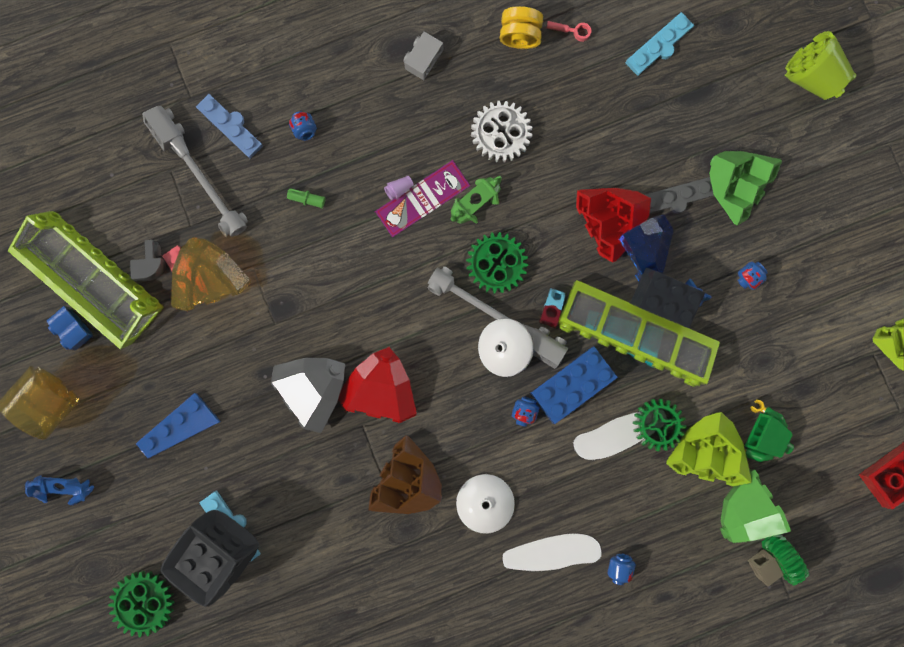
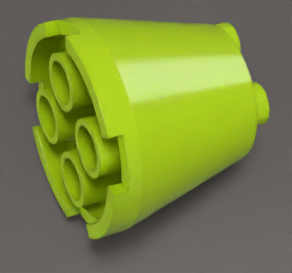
M826 31L813 38L814 42L808 44L804 49L801 47L785 67L787 70L785 76L791 82L824 100L833 96L836 98L840 97L845 92L844 88L856 77L837 38L830 31Z

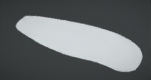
M658 409V410H659V413L662 414V417H663L665 420H667L666 414L664 413V411ZM653 411L647 415L644 425L652 421ZM635 413L616 418L598 429L580 434L573 442L574 449L580 457L588 460L602 459L615 455L644 439H636L640 432H633V429L638 428V425H634L632 422L639 421V418L634 417ZM657 420L658 423L651 427L661 428L666 423ZM654 430L646 431L648 436L655 432Z
M564 534L510 549L503 554L504 567L515 570H555L574 564L594 563L601 557L600 544L588 535Z

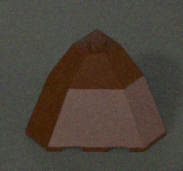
M406 435L395 444L390 463L386 462L379 475L382 477L379 485L374 486L370 493L368 509L370 511L412 514L430 510L441 502L442 484L433 463L412 439Z

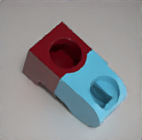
M550 288L539 320L540 324L553 328L557 326L565 298L564 292Z

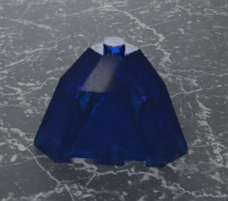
M664 214L641 223L622 234L619 238L639 271L635 274L638 282H640L645 268L662 274L664 272L674 231Z

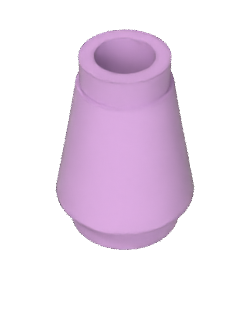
M406 176L387 183L384 189L391 200H397L414 184L411 178Z

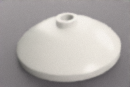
M498 319L491 322L483 330L478 344L479 356L484 366L493 374L503 377L514 376L522 372L529 365L533 355V340L529 331L520 322L513 319ZM499 345L502 346L501 352L498 349Z
M482 474L470 478L463 484L459 490L456 505L460 519L468 528L479 533H493L502 529L510 521L515 503L510 487L502 479L494 475ZM485 501L490 504L486 509L482 507V503Z

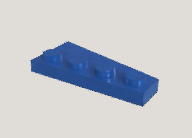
M194 393L140 439L136 445L147 458H151L221 421L201 397Z

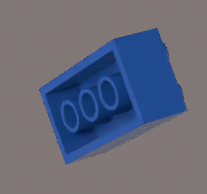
M593 346L530 392V394L537 401L552 424H556L618 377Z

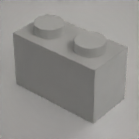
M423 32L421 37L418 36L413 44L414 48L411 52H407L403 61L405 70L425 80L443 52V42Z

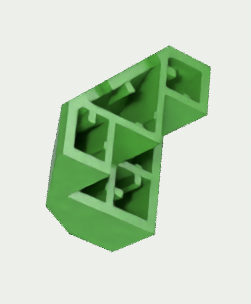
M724 151L712 158L709 174L713 194L734 224L739 225L748 219L753 204L757 205L764 196L765 191L763 189L768 183L772 184L775 180L782 160L744 151Z
M749 469L751 483L733 486L724 498L720 521L722 528L720 530L723 537L733 543L754 541L791 531L783 510L779 505L775 506L770 500L773 499V495L766 485L761 484L758 473L753 469Z

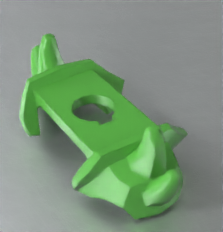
M502 177L477 179L475 182L477 186L461 200L459 198L455 199L451 209V221L462 224L471 220L477 224V217L473 214L490 199V203L499 204L498 193L501 189L499 185ZM474 193L479 194L482 199L481 202L472 205L470 203L471 195Z

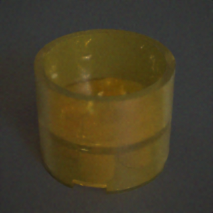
M30 366L0 399V412L23 432L35 438L45 440L76 407L79 399L73 391L70 390L68 392V389L62 384L63 381L43 368L38 367L35 370L34 367Z

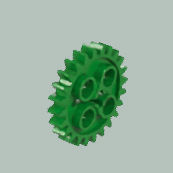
M491 232L490 238L483 235V242L477 239L478 246L471 245L474 252L468 251V255L472 257L466 259V262L471 264L467 267V270H472L469 277H475L473 284L479 282V289L485 286L486 293L490 288L493 289V294L496 293L497 289L503 294L504 288L510 292V285L517 287L516 280L522 282L523 279L520 275H526L527 273L522 269L528 267V264L523 263V261L528 259V256H522L525 249L519 250L521 242L515 245V237L508 240V234L504 238L501 237V232L498 233L497 237L494 236L493 232ZM492 246H497L500 252L492 254L489 249ZM507 249V253L501 259V266L497 265L491 276L487 277L488 272L494 265L493 260L497 261L502 252ZM513 257L516 262L514 265H508L505 259ZM486 261L489 264V268L482 270L478 266L479 263ZM502 272L505 279L498 281L495 279L494 274Z
M141 571L139 576L137 572H134L131 576H125L124 581H118L119 587L116 586L112 589L116 594L109 597L114 600V602L108 604L109 607H114V610L109 614H115L116 616L112 622H120L117 628L125 627L124 634L131 630V636H134L137 632L139 637H142L144 633L149 636L152 634V631L154 633L158 632L159 627L162 628L166 625L164 621H168L171 618L168 614L174 610L169 606L174 604L175 601L169 600V598L174 593L167 592L171 586H164L166 579L158 581L159 574L153 578L152 571L147 573V575H145V571ZM139 585L145 588L144 594L140 593ZM153 599H155V600L158 601V603H159V607H158V608H156V607L153 606V604H152V600H153ZM125 600L130 601L131 608L126 607ZM139 614H142L144 616V622H141L139 620Z

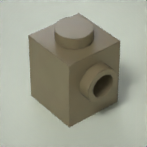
M764 549L748 560L756 577L766 586H770L783 576L775 558Z

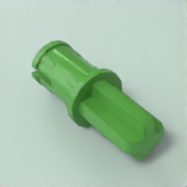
M292 188L287 192L289 200L301 202L304 206L308 204L322 209L324 207L325 197L311 194L309 191L303 192Z

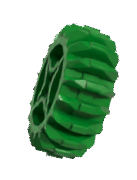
M651 399V406L648 402H644L646 409L638 408L642 413L641 415L634 414V417L639 418V421L632 422V424L638 425V428L633 429V432H640L636 439L644 438L641 444L645 446L648 443V449L650 450L655 445V451H660L661 446L664 451H667L668 445L671 448L675 447L673 440L677 443L681 442L677 437L678 435L684 436V433L680 432V428L686 429V425H681L680 422L685 421V418H679L682 411L678 410L675 412L677 405L673 404L670 407L671 401L669 400L664 403L663 399H658V403H656L655 399ZM658 408L668 412L672 419L665 420L662 414L659 413ZM653 411L652 421L644 425L647 415ZM657 420H658L659 422L666 423V424H663V427H661V429H660V428H656V427H651V426H655V424L658 423ZM673 425L672 433L666 438L667 428ZM654 430L657 436H659L660 441L650 438L646 431Z
M779 534L767 537L762 541V548L775 558L784 579L788 583L795 586L809 577L807 565L785 537Z

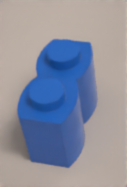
M63 306L47 320L48 329L54 335L59 336L61 345L67 350H77L93 336L89 328L70 307Z

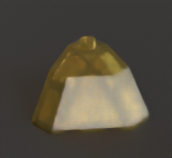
M192 237L180 249L172 269L171 305L173 308L189 311L195 309V305L203 302L207 305L220 301V297L228 294L232 296L238 295L251 283V280L225 251L208 240Z

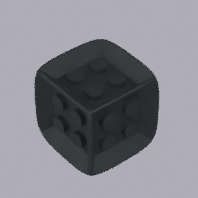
M211 510L197 518L183 532L165 558L160 571L170 583L187 597L207 607L221 598L240 577L256 554L259 542L231 517L219 510Z

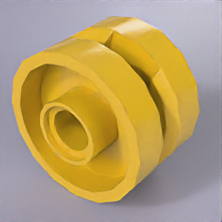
M517 6L510 7L502 12L501 43L517 49H530L541 44L540 29L543 24V14L540 11L529 7Z

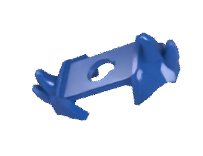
M41 475L34 478L31 482H26L25 493L28 497H35L43 503H48V493L73 495L74 497L69 500L68 505H76L79 501H85V498L93 491L94 486L89 487V480L80 484L78 478H47ZM55 483H60V484H62L65 488H64V489H58L57 487H55L54 484H55Z

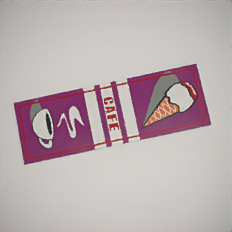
M452 160L412 186L397 200H391L375 212L390 235L394 237L470 187V185Z

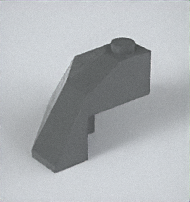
M302 358L273 367L271 385L284 398L283 402L290 412H294L299 419L298 423L303 429L318 433L323 431L338 401L344 381L345 363L328 358Z

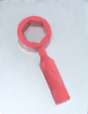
M548 21L546 28L565 33L569 31L574 32L575 38L582 42L588 40L591 34V27L587 23H579L575 28H570L565 24ZM579 28L587 29L588 34L580 36L577 30Z

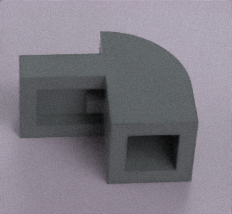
M145 240V259L130 260L132 280L137 282L151 281L163 274L167 263L164 259L159 258L161 256V247L158 245V242Z

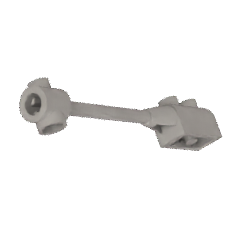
M156 106L143 112V122L163 151L172 148L180 158L184 159L223 216L220 219V223H218L222 234L225 237L229 235L235 237L241 234L247 228L246 223H248L246 216L244 213L238 214L235 210L229 211L191 158L182 135L185 131L180 123L175 125L172 121L174 119L172 111L169 108L164 110L162 106Z
M445 266L442 269L437 268L428 281L429 286L427 288L438 296L451 291L497 320L510 319L454 284V277L451 276L453 272ZM524 325L533 340V356L555 369L568 350V347L565 346L567 342L560 337H556V339L549 336L550 331L544 327H540L538 330L537 328Z

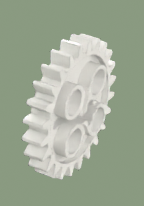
M498 101L497 106H494L491 102L489 109L483 106L484 113L478 111L477 115L479 118L474 117L473 122L476 124H473L471 129L475 131L471 132V137L477 138L473 140V144H479L476 149L477 151L483 149L482 156L487 153L489 154L488 160H491L494 156L496 162H498L499 158L506 162V157L513 161L514 154L520 157L519 150L525 152L526 147L524 145L529 146L530 144L528 139L532 137V134L529 133L532 131V126L527 125L531 120L525 119L526 112L520 113L522 107L514 109L515 103L509 107L507 101H505L504 105H501L500 101ZM506 116L509 120L502 122L499 120V117ZM490 126L493 128V131L487 133L484 131V128ZM498 130H505V135L502 132L498 133ZM516 130L520 135L513 137L510 135V132ZM501 141L504 143V146L498 148L495 146V142Z

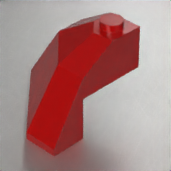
M620 188L577 190L576 208L579 214H583L587 222L585 227L590 237L595 238L598 244L596 249L600 256L612 263L616 262L639 237L649 217L651 198L638 191Z
M390 347L373 353L358 365L342 387L338 397L345 410L353 413L356 410L375 418L381 419V416L391 418L393 422L398 423L417 415L409 378L400 359Z

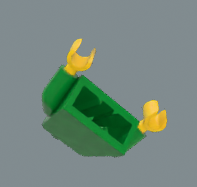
M761 400L754 401L759 404L760 409L751 406V410L755 413L761 411L764 414H759L745 444V447H747L745 449L746 458L763 462L772 460L774 457L781 458L784 453L790 454L794 449V445L790 443L792 432L788 430L784 416L769 407H764V403Z

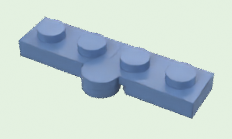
M210 94L196 106L249 159L263 147L243 127V116L239 112L229 113Z

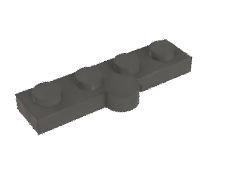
M710 177L645 194L651 198L649 214L666 209H671L673 213L680 214L686 209L688 203L714 197Z

